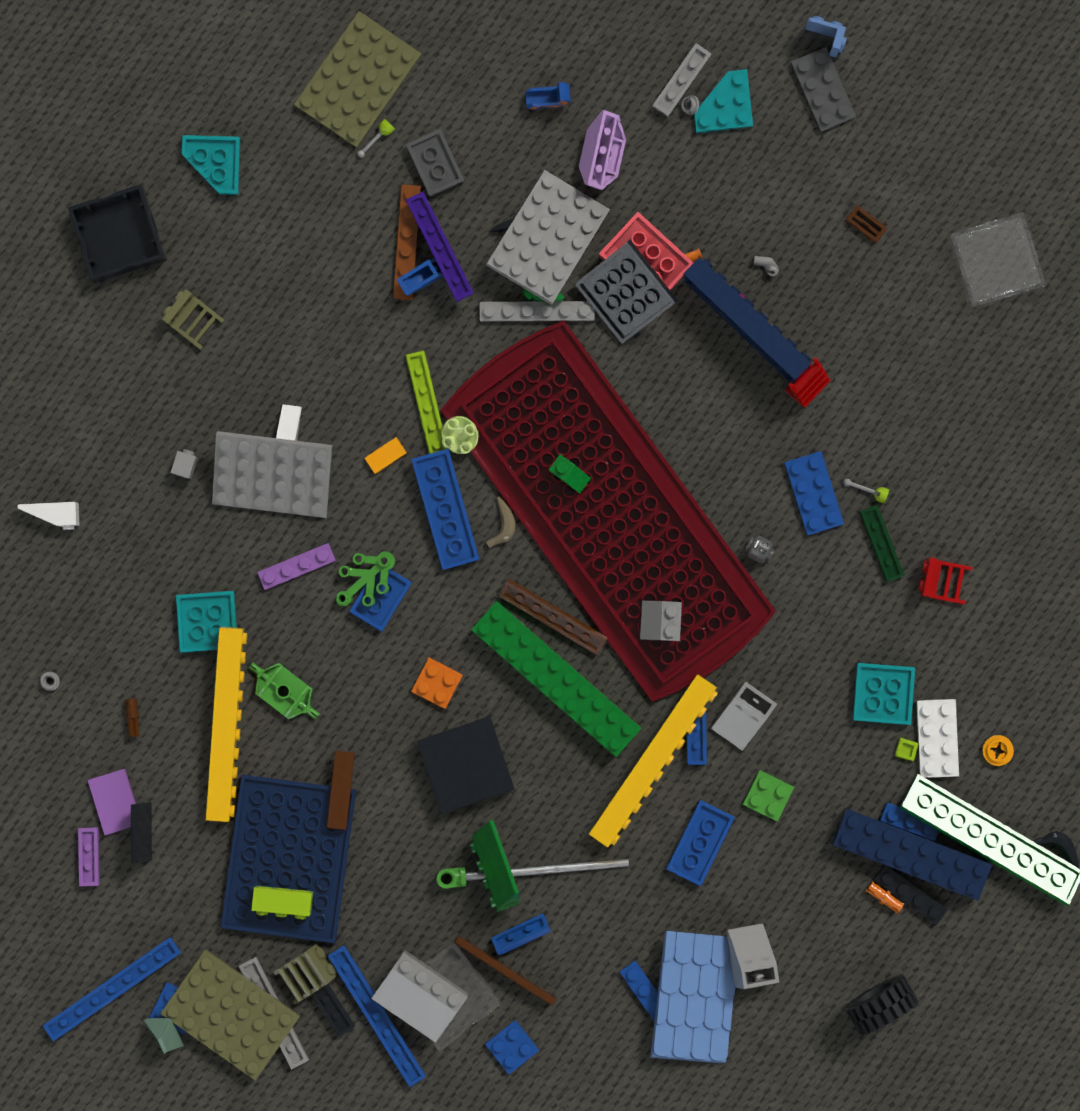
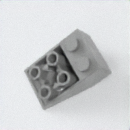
M744 681L711 729L743 751L767 720L777 703Z
M756 924L728 929L727 936L735 988L748 989L779 983L777 963L764 925Z

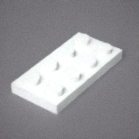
M956 699L916 701L920 776L924 778L959 776Z

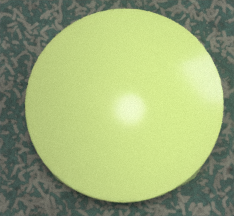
M456 416L446 421L442 428V444L444 447L457 454H466L477 445L478 430L471 420L466 417Z

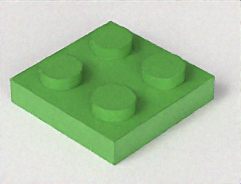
M759 770L743 805L778 822L794 787Z

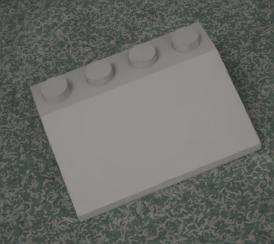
M404 950L371 999L436 1043L468 998V993Z

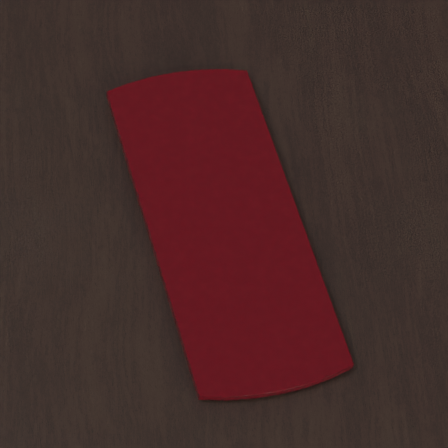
M565 321L539 330L495 356L476 371L441 409L447 420L452 417L462 416L475 424L478 430V442L470 452L604 636L608 637L607 641L652 702L689 686L697 674L705 677L723 665L758 634L776 612ZM560 454L591 478L580 494L549 472L550 467ZM642 601L682 602L680 641L640 639Z

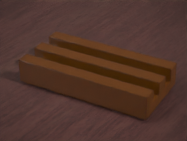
M858 205L845 220L875 244L887 230V227ZM858 211L859 213H861L864 217H866L877 227H879L881 231L879 232L871 225H869L866 221L860 218L856 214V212ZM852 217L859 221L866 228H868L875 235H877L876 238L869 232H867L864 228H862L860 225H858L856 222H854L852 220Z

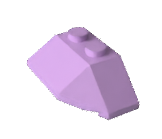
M602 110L587 129L579 163V169L585 185L603 190L618 177L626 142L619 115Z

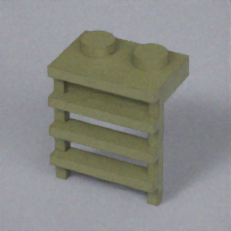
M185 289L184 292L180 291L175 297L176 302L173 306H168L163 312L164 317L162 320L202 350L203 346L198 343L216 319L222 323L225 320ZM198 305L204 308L186 332L180 329ZM207 312L213 315L195 339L189 336Z
M317 943L273 972L275 975L280 973L296 997L292 1001L294 1005L338 976L334 966L329 963L323 949ZM294 963H298L314 988L311 989ZM286 968H289V970L291 971V973L293 974V976L305 992L303 995L294 983V981L292 980V978L290 977V975L288 974V972L286 971Z

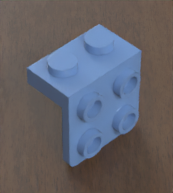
M818 16L809 17L805 29L834 37L829 55L836 58L838 53H842L847 38L843 37L846 27L836 21L826 22Z

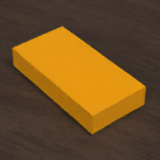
M397 437L365 457V460L373 472L377 474L407 454Z

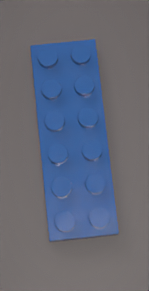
M449 449L411 459L442 570L480 560Z

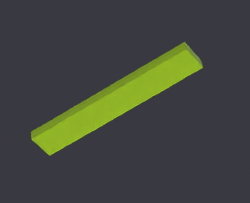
M425 351L407 354L406 359L429 454L448 449L442 444L443 427Z

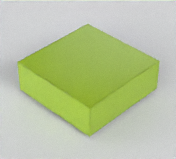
M899 738L895 756L914 762L919 743Z

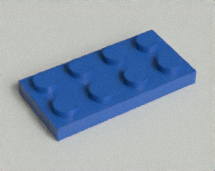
M819 451L784 462L806 534L811 535L843 525L842 515L822 452Z
M700 800L666 869L701 886L735 817Z

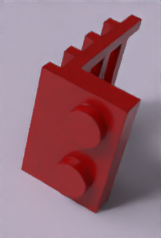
M817 358L813 359L814 364L811 363L810 368L795 384L790 383L785 389V392L804 408L831 381Z
M931 557L926 558L922 566V572H924L923 579L920 580L918 591H920L919 596L965 605L966 601L959 599L964 569L972 571L973 567L940 561ZM944 565L948 566L943 596L936 595L941 566ZM953 567L960 568L954 598H949L947 596Z

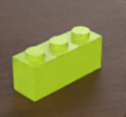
M255 886L251 911H256L257 915H268V912L275 913L277 917H287V914L295 915L297 919H306V916L311 915L313 891Z

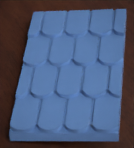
M674 931L665 932L650 1058L726 1063L729 1033L731 1031L733 997L735 994L728 937Z

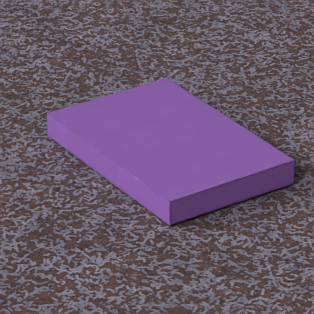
M126 769L88 780L104 835L130 828L131 804H136Z

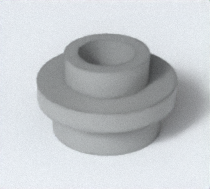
M693 95L685 97L681 103L682 110L689 115L695 114L699 108L698 98Z
M46 672L42 675L40 684L43 689L53 691L58 688L60 679L56 673ZM48 678L53 679L54 682L52 685H49L47 683Z

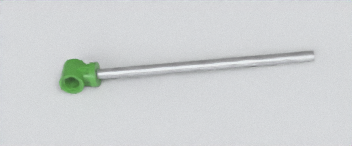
M620 859L511 869L514 877L629 867V860ZM465 867L445 868L439 871L437 883L440 887L446 889L465 887L467 880H479L485 878L483 871L465 873ZM444 873H449L452 876V881L448 884L441 881V876Z

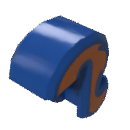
M558 82L557 86L529 88L525 91L526 105L531 110L558 108L566 106L571 102L570 85L566 82Z

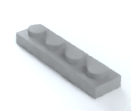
M696 43L652 107L666 117H669L710 58L711 53Z

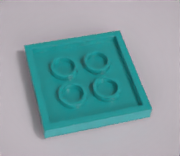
M234 591L176 595L180 652L218 650L219 628H237Z
M857 663L853 720L911 725L915 667Z

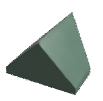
M147 1018L144 1020L150 1034L163 1053L184 1046L171 1018Z

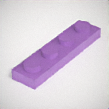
M329 543L257 573L264 590H267L336 560Z

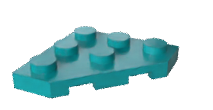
M747 69L728 71L700 105L698 111L694 114L696 133L753 127Z
M182 135V155L221 195H239L241 138Z

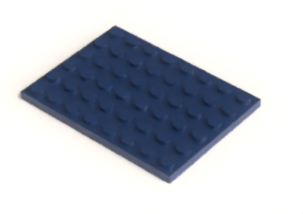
M242 774L221 928L336 943L357 789H351L347 830L327 828L332 786ZM265 886L313 891L311 915L306 916V919H297L295 915L287 914V917H277L275 913L268 912V915H257L256 911H251L254 887Z

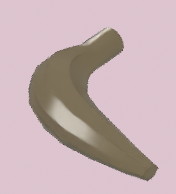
M500 496L496 500L502 526L500 532L495 537L486 541L489 548L509 541L515 532L513 514Z

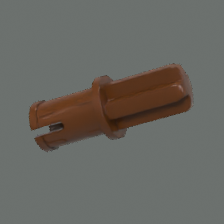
M137 698L125 699V719L128 721L129 737H138V718L140 716L138 715Z

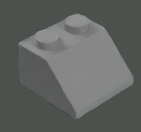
M642 601L640 639L680 641L682 602Z

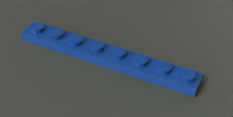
M169 937L42 1026L52 1041H55L182 953L172 937Z
M343 945L328 955L329 959L409 1087L424 1079L426 1074L382 1005L371 999L375 993L346 946Z

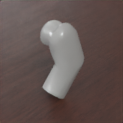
M754 256L753 265L763 266L771 277L778 274L779 268L772 258Z

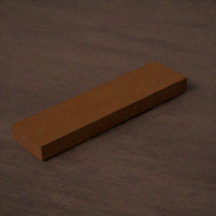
M335 751L327 828L347 830L355 752Z

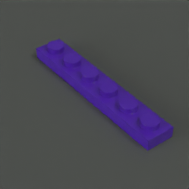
M424 192L406 199L456 303L474 295Z

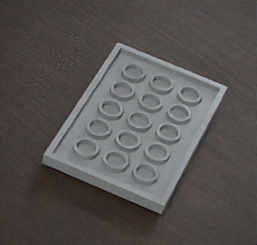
M544 170L486 266L552 305L610 209Z
M217 431L212 504L326 518L333 445Z

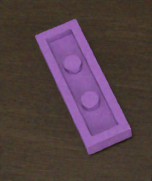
M99 827L78 828L79 886H99Z

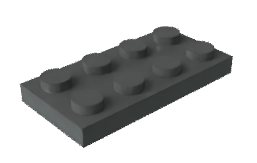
M826 47L791 62L820 133L856 118Z

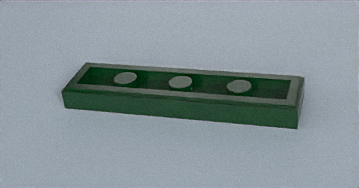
M878 505L859 511L886 583L904 577L905 575Z

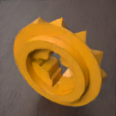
M994 735L988 738L983 745V756L988 763L995 766L1007 764L1014 753L1011 741L1001 735ZM1000 742V749L1006 753H999L996 757L995 752L990 750V748H997Z

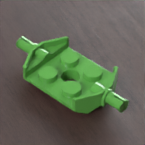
M254 662L251 664L252 666L248 669L258 677L256 695L288 719L302 713H307L314 720L317 719L320 713L310 705L313 688L309 687L280 663L267 669H261ZM280 686H286L289 689L287 696L282 697L279 695L278 689Z

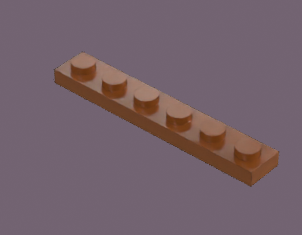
M402 185L393 299L413 300V294L406 296L397 279L415 268L418 224L406 199L421 193V186Z

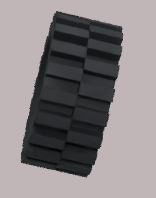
M898 975L858 995L857 998L846 1005L845 1010L858 1033L866 1035L901 1018L904 1014L910 1012V1009L916 1007L919 1000L905 976Z

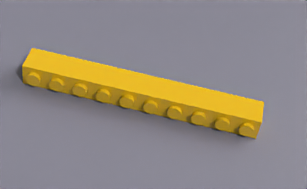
M219 628L206 820L229 822L231 817L235 815V806L232 805V798H236L237 788L233 786L234 779H237L238 767H235V760L239 758V748H236V740H240L241 729H237L238 721H241L242 718L239 702L243 701V691L240 690V683H244L245 672L241 671L242 664H245L246 652H243V644H247V633H244V628Z
M697 674L589 835L606 847H609L611 844L614 846L620 838L618 833L622 828L624 830L631 822L629 817L632 812L635 814L642 806L639 802L643 796L647 798L653 790L650 787L654 780L656 782L659 781L664 773L661 771L664 765H670L674 759L672 754L675 749L680 750L685 743L683 739L685 734H691L696 726L694 724L696 718H701L707 710L705 705L708 701L712 702L718 694L715 691L717 689L716 686Z

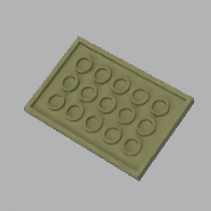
M358 11L294 106L358 148L422 54Z
M207 949L204 950L160 1013L166 1018H171L174 1024L254 1080L258 1078L301 1016Z

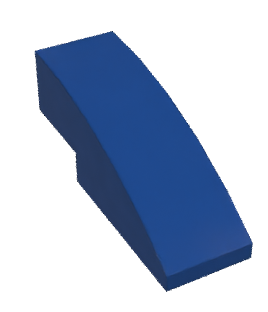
M433 258L397 279V282L406 296L437 281L443 275Z

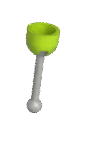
M384 118L379 124V133L363 150L357 152V156L363 158L365 152L381 135H390L395 128Z
M845 479L843 482L845 486H853L873 493L875 499L884 504L890 490L884 487L873 490L853 483L850 479Z

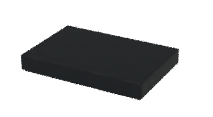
M152 802L131 804V862L140 863L152 860Z

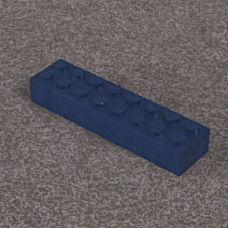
M699 257L683 273V281L790 383L795 384L810 368V357L803 351L800 353L795 348L796 344L790 338L786 340L781 335L783 332L776 325H770L767 322L769 320L768 317L761 311L758 313L754 309V304L746 298L744 300L739 295L741 292L734 285L730 287L725 282L727 280L725 276L720 272L716 273L712 269L713 265L707 259L702 260Z
M844 808L831 842L835 846L979 901L992 866L990 863L848 808Z

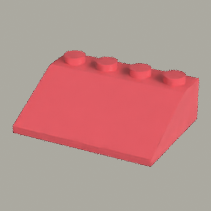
M639 212L630 219L598 255L604 261L631 240L670 291L681 280L683 273L693 264L684 253Z

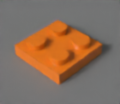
M428 658L411 692L446 709L463 675Z

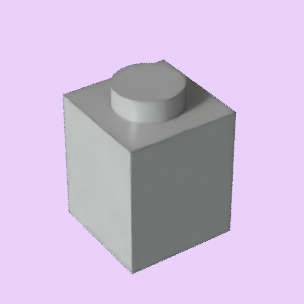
M183 449V452L177 451L171 473L192 479L198 457L194 456L195 452Z

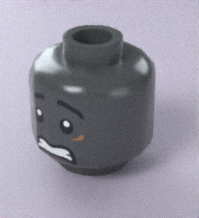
M757 535L755 538L751 537L745 548L747 556L758 563H764L766 559L770 561L775 552L772 549L773 543L760 535Z

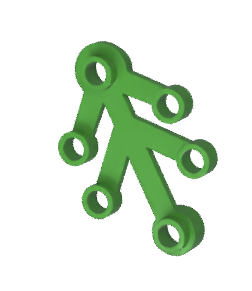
M381 552L377 557L365 556L361 553H356L353 556V562L357 565L364 563L376 564L370 570L354 569L349 566L340 567L339 574L341 577L358 576L361 578L347 591H341L337 594L336 602L338 605L345 607L351 605L353 595L366 585V595L362 598V603L367 607L373 606L375 604V576L380 571V583L377 584L376 591L379 594H386L389 591L388 574L389 570L395 565V558L390 552ZM358 556H361V562H357ZM383 558H387L385 565L382 562ZM345 568L348 570L346 575L343 574ZM381 585L385 586L383 592L380 590ZM342 595L345 596V601H344V602L341 601V596H342ZM368 597L371 599L370 604L366 603Z

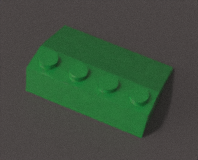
M491 820L472 835L473 842L470 843L473 854L477 853L479 858L476 864L479 872L483 871L485 878L482 879L486 890L489 889L492 895L489 897L492 908L496 907L497 912L519 905V891L494 821Z

